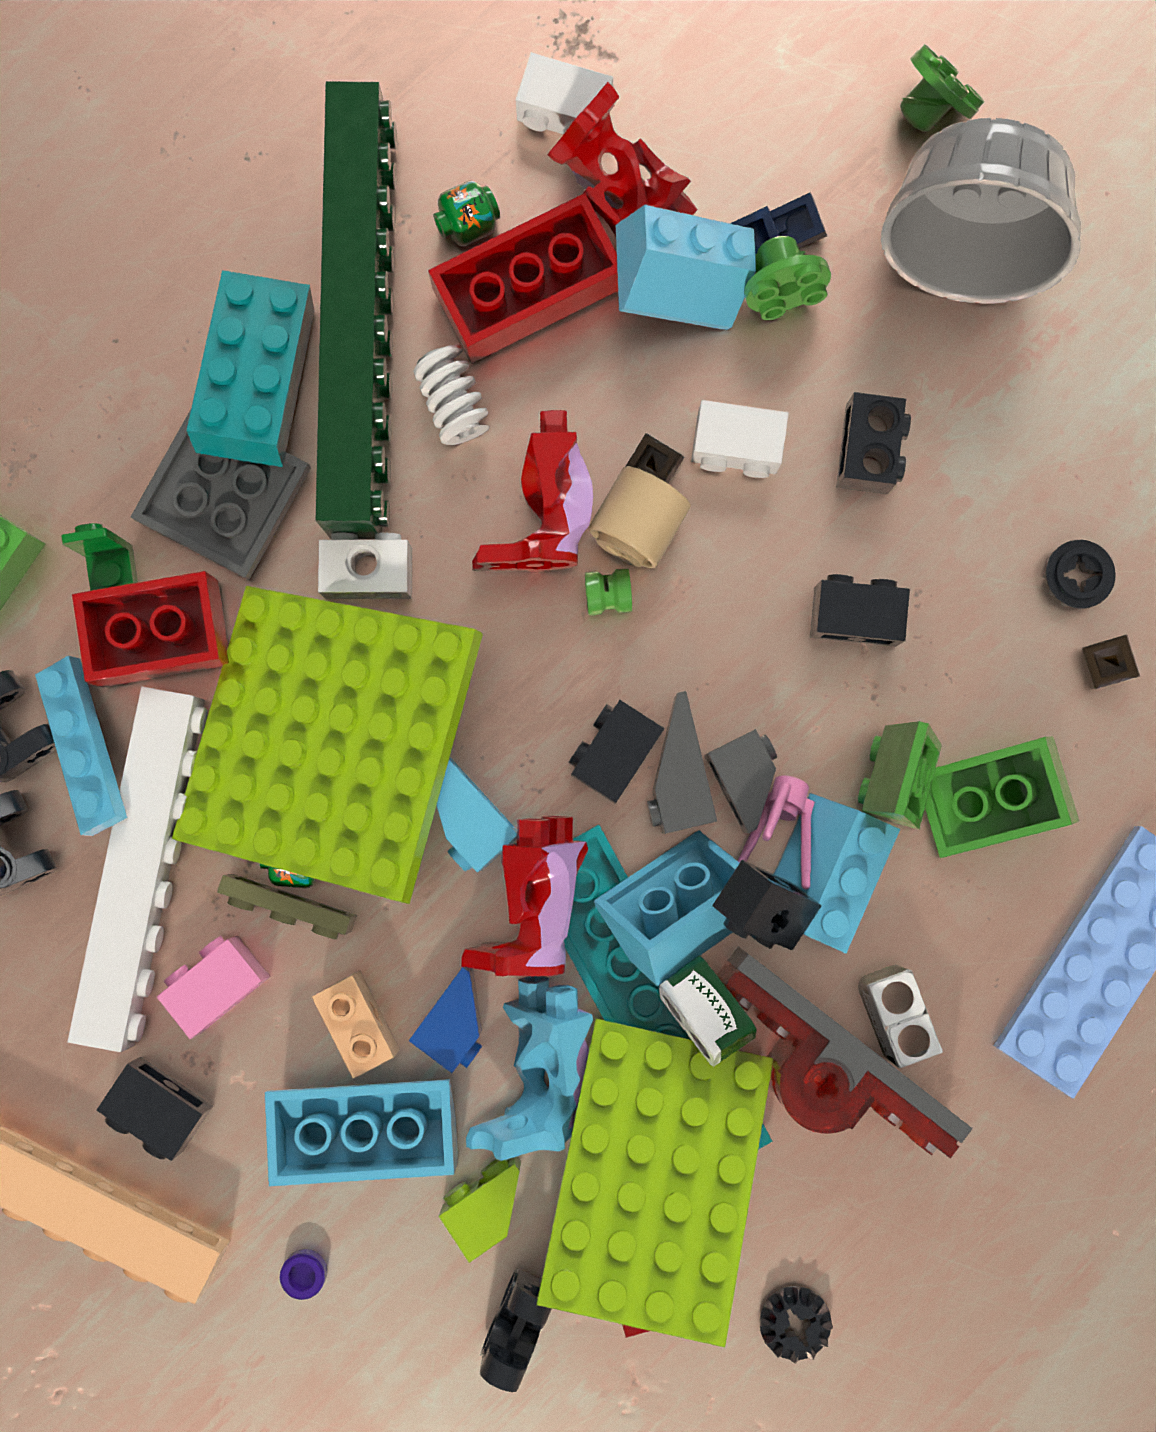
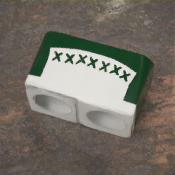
M700 955L660 984V999L682 1028L686 1030L690 1039L711 1066L714 1067L756 1038L757 1029L751 1018Z
M892 965L861 978L858 990L885 1058L900 1069L943 1053L912 970ZM903 982L911 988L914 1000L911 1008L905 1013L894 1014L884 1007L882 992L888 984ZM909 1025H919L929 1034V1048L907 1056L899 1048V1034Z

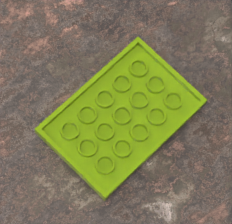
M595 1019L536 1302L537 1305L725 1348L773 1058L737 1050L713 1067L692 1040Z

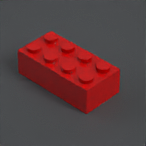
M585 193L428 270L432 289L471 364L618 291L617 252Z

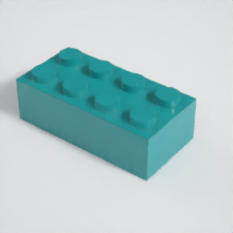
M222 270L186 430L195 453L283 467L315 312L310 285Z

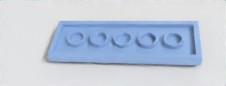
M1134 826L993 1045L1072 1099L1075 1098L1156 970V836L1142 826Z

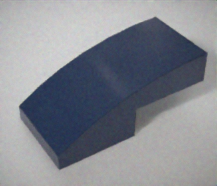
M811 192L773 210L766 206L730 223L754 229L755 254H757L758 249L764 242L777 236L794 238L798 248L827 237Z

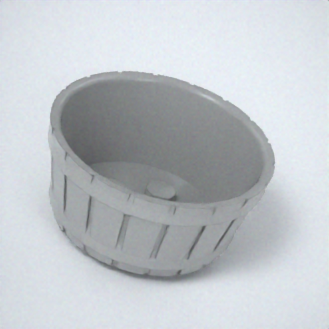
M978 118L967 120L965 123L962 121L942 129L941 132L938 131L921 146L912 158L902 186L888 209L881 231V245L887 261L894 270H897V273L914 286L917 285L919 289L959 302H979V304L1005 303L1010 300L1026 299L1037 295L1038 292L1042 293L1052 288L1072 271L1080 253L1081 221L1076 207L1075 172L1067 152L1063 150V146L1051 135H1046L1045 131L1027 123L1021 124L1020 121L996 118V120Z

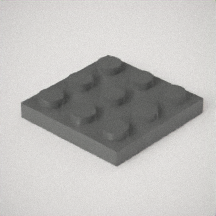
M190 410L133 511L131 518L249 581L311 467L308 463L287 452L283 467L195 453L186 431Z

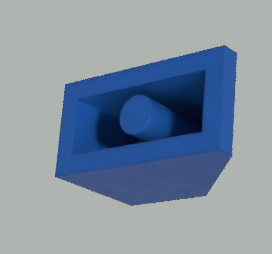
M462 967L409 1039V1042L451 1073L454 1072L459 1063L467 1068L482 1048V1045L476 1041L481 1034L482 1027L473 968Z

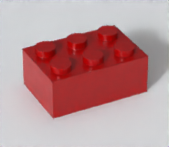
M206 571L72 594L86 683L99 687H108L217 668L228 664V639L219 582Z

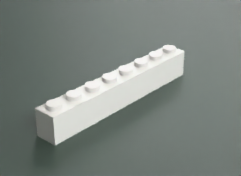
M141 686L120 786V794L127 818L112 826L67 1043L123 1052L133 1047L135 1041L139 1042L143 1035L146 1023V1016L141 1014L144 997L150 995L155 979V972L150 970L153 952L157 953L159 951L164 935L163 926H159L162 908L166 909L168 907L173 890L172 882H168L171 864L175 865L181 852L182 842L173 840L172 836L177 819H180L184 811L187 798L185 792L189 777L192 776L197 751H195L198 734L203 733L208 717L207 708H203L204 699Z

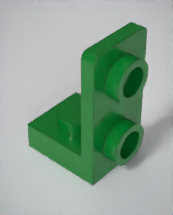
M89 523L78 525L75 527L74 533L61 535L64 546L86 558L90 591L138 583L132 544L109 529L103 528L102 524Z

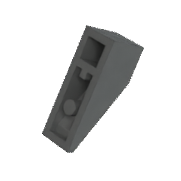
M686 691L679 692L674 697L652 790L654 800L647 801L652 826L660 825L662 834L717 822Z

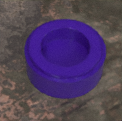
M301 1249L292 1253L280 1271V1283L283 1290L290 1297L298 1300H305L315 1296L321 1290L327 1278L325 1260L319 1253L310 1249Z

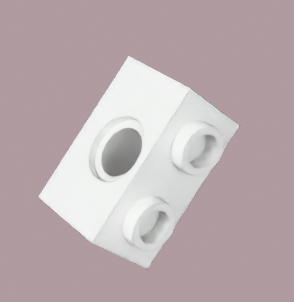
M353 533L331 534V540H319L318 593L325 599H412V547L408 540H401V535L397 533L375 534V540H358V535ZM364 556L375 557L377 565L372 573L368 575L356 573L355 568L359 559Z

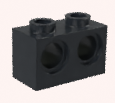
M859 392L853 393L845 409L836 488L888 494L897 482H902L906 468V457L900 456L901 441L907 439L911 425V415L905 413V398ZM873 415L881 417L887 425V430L877 431L873 429L869 424L868 417ZM872 457L877 459L882 466V473L873 474L867 471L863 464V458Z

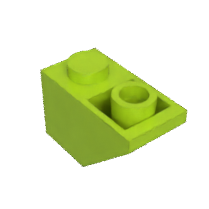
M518 1156L503 1161L493 1160L481 1170L483 1177L470 1186L466 1182H462L443 1197L446 1203L442 1205L438 1217L469 1263L508 1235L521 1160Z

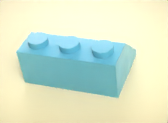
M648 205L642 206L616 224L619 311L723 330L732 328L745 298L744 288L756 272L754 229Z
M809 793L807 798L815 802L811 815L810 888L805 890L801 886V815L798 817L774 874L792 882L822 905L804 932V935L843 953H847L900 829L859 810Z
M698 830L595 899L594 903L629 960L658 986L698 955H702L733 933L723 925L726 917L712 905L734 873L739 862Z

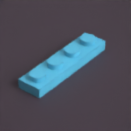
M66 656L35 674L80 835L94 836L126 819L127 815L89 686L84 679L81 659Z

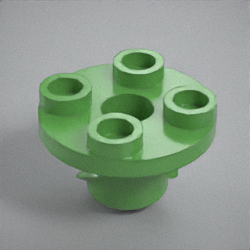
M925 44L913 54L910 59L923 78L905 98H902L903 101L900 104V108L906 120L916 129L928 132L934 126L936 127V123L951 107H954L968 119H972L979 111L984 100L970 85L966 84L964 86L956 78L959 73L957 69L944 56L940 55L938 57Z
M789 236L771 238L760 246L757 254H755L756 274L751 277L744 288L748 307L756 312H760L763 320L777 319L786 310L803 304H818L828 295L826 287L831 280V271L827 261L820 256L805 255V251L798 249L796 240Z

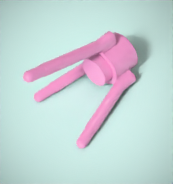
M778 776L775 778L772 791L768 793L758 827L750 833L738 858L739 863L741 860L747 862L764 827L765 830L762 838L764 841H769L779 819L794 821L797 815H801V886L805 890L810 888L811 815L815 804L813 800L806 798L809 790L807 783L791 776Z

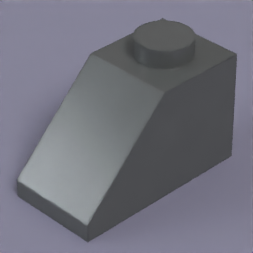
M755 729L704 755L743 833H750L757 829L776 771V767L772 760L777 758L776 751L767 735L765 734L760 737Z

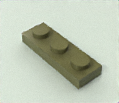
M235 874L223 875L217 893L229 896L227 903L231 906L253 911L256 905L271 910L269 916L271 919L290 925H295L298 919L313 924L312 932L331 939H337L339 933L346 935L352 932L357 917L356 914Z

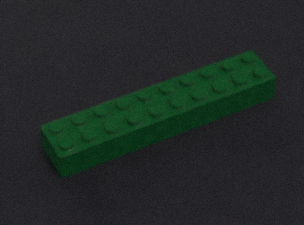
M326 81L315 521L330 539L331 534L353 533L358 535V539H375V534L382 533V527H389L390 506L389 501L384 500L383 484H390L391 478L390 458L385 457L384 441H391V416L386 415L385 399L392 398L391 372H387L385 358L392 357L393 334L392 330H388L386 315H393L394 294L393 289L389 288L387 273H394L395 269L394 247L389 246L388 231H395L396 223L394 204H390V190H396L395 163H391V149L397 148L396 122L392 121L391 101L383 99L379 82Z

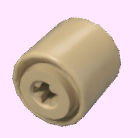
M623 467L589 525V532L597 539L596 542L600 547L621 561L635 567L656 568L687 515L691 504L678 490L656 476L638 468Z

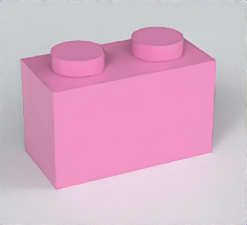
M219 936L199 952L203 958L191 969L185 964L164 980L168 988L160 993L157 998L189 1039L204 1032L270 978V975L239 936L229 938L226 941Z

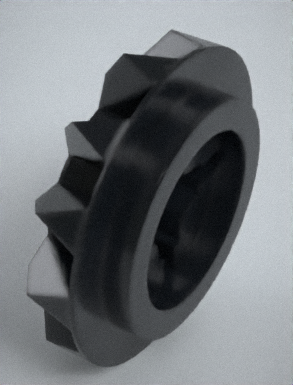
M1088 540L1066 542L1059 546L1047 559L1048 563L1043 577L1047 580L1049 586L1048 594L1055 596L1062 606H1070L1079 610L1096 606L1109 596L1114 587L1116 578L1114 563L1106 550L1094 542ZM1076 562L1079 564L1082 572L1095 574V576L1082 581L1081 588L1077 586L1076 579H1069V576L1064 577V574L1076 568Z
M789 1286L776 1291L767 1299L760 1314V1331L765 1344L773 1351L777 1358L789 1359L796 1364L799 1360L807 1358L814 1360L816 1354L823 1347H828V1338L833 1329L831 1315L826 1303L817 1293L805 1287ZM788 1309H791L793 1315H796L799 1320L808 1319V1322L803 1325L805 1339L801 1340L800 1336H797L794 1331L785 1332V1329L790 1326Z

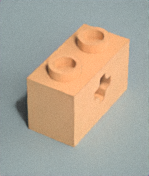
M361 971L312 996L353 1079L394 1058L400 1050Z

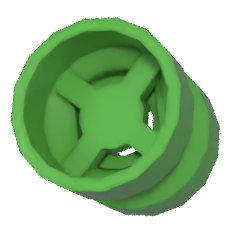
M628 568L615 569L612 574L602 575L598 571L585 572L588 616L602 615L605 610L615 609L618 613L632 612V593Z

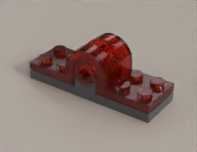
M737 947L727 960L730 964L727 965L725 963L717 975L725 982L726 988L744 1010L748 1011L752 1005L757 1007L760 1012L756 1017L780 1037L767 1055V1057L773 1058L769 1085L778 1101L793 1120L810 1131L831 1134L848 1128L853 1129L867 1110L872 1107L876 1113L894 1127L900 1120L903 1121L899 1129L931 1156L939 1149L951 1159L960 1147L956 1143L958 1141L962 1143L973 1129L755 958L740 947ZM818 1074L822 1076L819 1082L815 1080Z

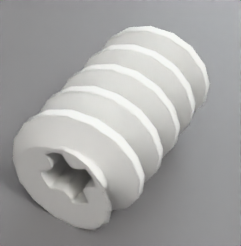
M459 344L437 348L426 353L417 361L413 371L416 380L422 382L420 390L422 395L428 398L426 405L430 412L435 413L432 420L435 427L441 429L439 437L441 442L446 445H457L484 434L490 428L489 425L479 424V421L488 415L487 408L473 409V405L482 399L481 393H467L466 391L476 383L474 376L460 377V374L469 368L468 361L460 360L454 362V358L463 352L462 346Z

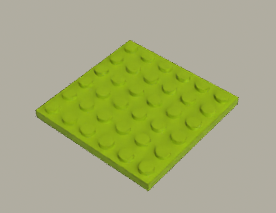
M246 586L227 649L228 664H224L221 669L196 754L192 776H190L185 795L187 798L184 811L180 819H177L172 839L410 904L483 633L463 626Z

